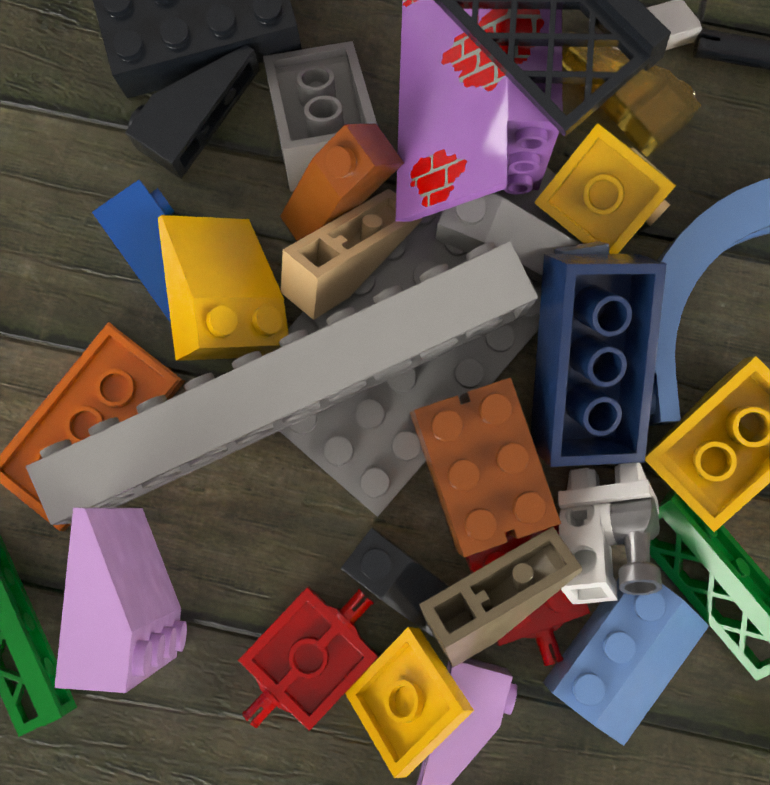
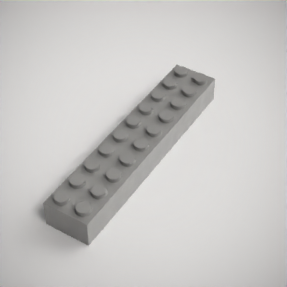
M511 241L499 247H496L494 242L485 243L470 251L466 255L468 261L449 269L447 263L433 267L419 277L421 283L404 291L401 285L388 288L373 297L374 305L357 313L354 307L343 309L326 319L328 326L309 334L307 329L293 332L279 341L281 348L264 356H262L260 351L248 353L232 362L234 370L217 378L214 377L213 373L196 377L184 385L186 392L169 400H167L165 395L151 398L136 407L138 414L122 422H119L117 417L104 420L88 429L90 437L74 444L70 440H63L42 449L39 452L42 459L25 467L50 524H71L73 508H116L524 317L538 296Z

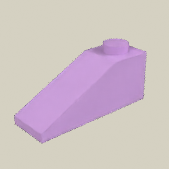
M472 658L453 668L448 661V672L474 711L422 761L416 785H451L500 728L503 714L511 715L516 701L517 685L511 683L513 676L507 668Z

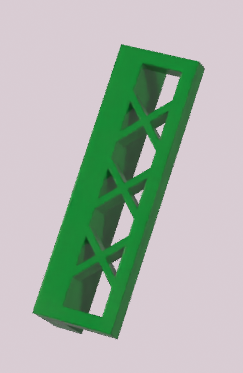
M670 489L659 504L658 518L661 519L663 517L676 532V544L659 541L655 537L653 540H650L651 557L752 677L758 681L769 676L770 657L760 661L747 646L748 636L770 643V579L723 525L713 532L673 489ZM683 559L702 563L709 571V582L691 579L683 570ZM716 597L735 602L743 611L742 621L723 617L715 608Z
M0 534V695L18 737L40 726L44 727L76 709L77 705L70 689L55 688L57 660ZM6 644L19 672L5 667L1 656ZM12 680L18 682L16 689L12 683ZM25 689H27L38 714L37 717L31 720L28 719L21 703Z

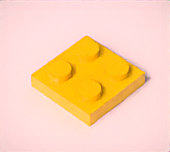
M597 123L534 203L583 244L597 241L609 244V254H618L676 185L600 123Z
M407 627L345 692L394 778L407 777L474 711L420 628Z

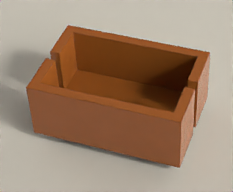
M511 377L460 395L462 405L458 395L410 412L456 551L460 555L467 557L507 543L505 532L519 539L561 524Z

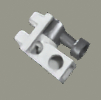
M640 463L618 464L614 467L616 484L602 486L599 484V476L594 469L570 470L567 490L558 491V503L561 508L559 536L582 566V572L561 589L573 605L618 601L617 582L613 577L612 545H625L627 564L621 566L618 570L620 591L631 595H649L662 589L660 568L650 563V540H653L660 530L658 518L659 505Z

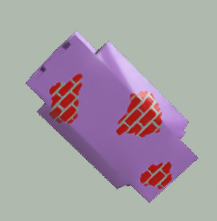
M402 0L398 155L404 164L397 170L395 221L411 222L500 190L514 195L539 190L559 134L558 129L434 0ZM464 9L472 17V9ZM479 9L478 25L486 33H510L511 9ZM518 9L516 33H549L550 9ZM556 10L555 33H562V10ZM500 46L508 55L509 46ZM515 46L514 62L522 70L546 71L548 46ZM554 46L553 71H562V46ZM535 83L545 93L546 83ZM552 84L551 100L563 112L562 84Z

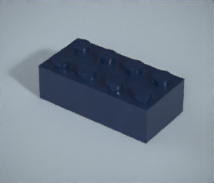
M544 254L531 437L537 454L550 467L645 462L667 263L640 254Z

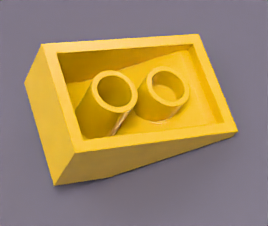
M161 215L158 217L176 361L240 358L254 351H260L262 356L281 348L279 341L289 335L284 297L250 220Z
M757 356L741 360L645 456L646 463L713 532L720 528L770 483V369Z

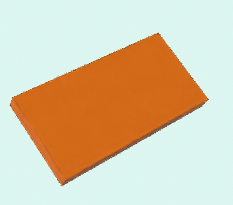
M108 322L0 454V484L49 522L25 466L42 459L39 452L54 443L70 440L74 444L90 437L88 429L99 422L117 417L119 422H122L137 415L136 407L151 398L165 395L167 400L171 399L185 381L117 327ZM70 524L53 526L59 531H66Z

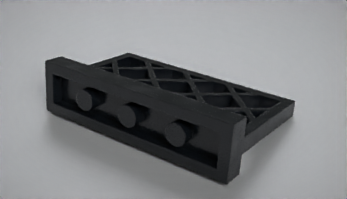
M434 0L564 137L642 69L647 72L661 60L671 31L639 0ZM464 9H472V17ZM479 9H511L510 33H486L478 25ZM518 9H550L549 33H516ZM556 10H581L589 19L588 34L555 33ZM595 26H596L603 34H595ZM500 46H509L508 55ZM515 46H548L547 70H522L514 62ZM554 46L587 47L586 71H553ZM594 47H617L630 60L617 72H592ZM535 83H546L545 93ZM552 84H585L584 101L566 116L551 100ZM592 84H602L591 94Z

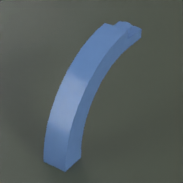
M770 178L741 188L716 202L689 224L657 259L667 263L649 426L668 425L681 421L675 349L677 331L683 309L698 279L721 253L751 238L770 234Z

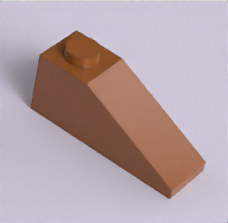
M376 123L345 124L312 158L280 217L295 239L299 241L361 205L404 162Z

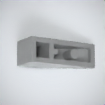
M494 193L443 210L435 240L467 253L488 242H494L495 246L499 247L511 241L527 276L541 283L544 254H555V248L580 244L504 197Z

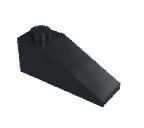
M244 45L154 93L145 106H139L129 119L128 129L125 133L136 149L182 179L260 71L254 49Z
M372 527L341 569L387 605L434 637L419 604L450 586Z

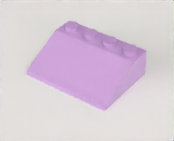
M73 508L55 688L127 693L175 659L177 651L182 652L184 650L187 624L186 621H180L181 606L143 508Z

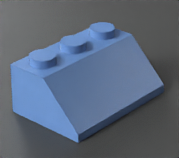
M618 578L616 581L618 601H607L599 604L562 655L564 660L556 663L543 683L552 694L592 725L624 746L709 625L681 597L662 584V589L653 594L631 595L619 590Z

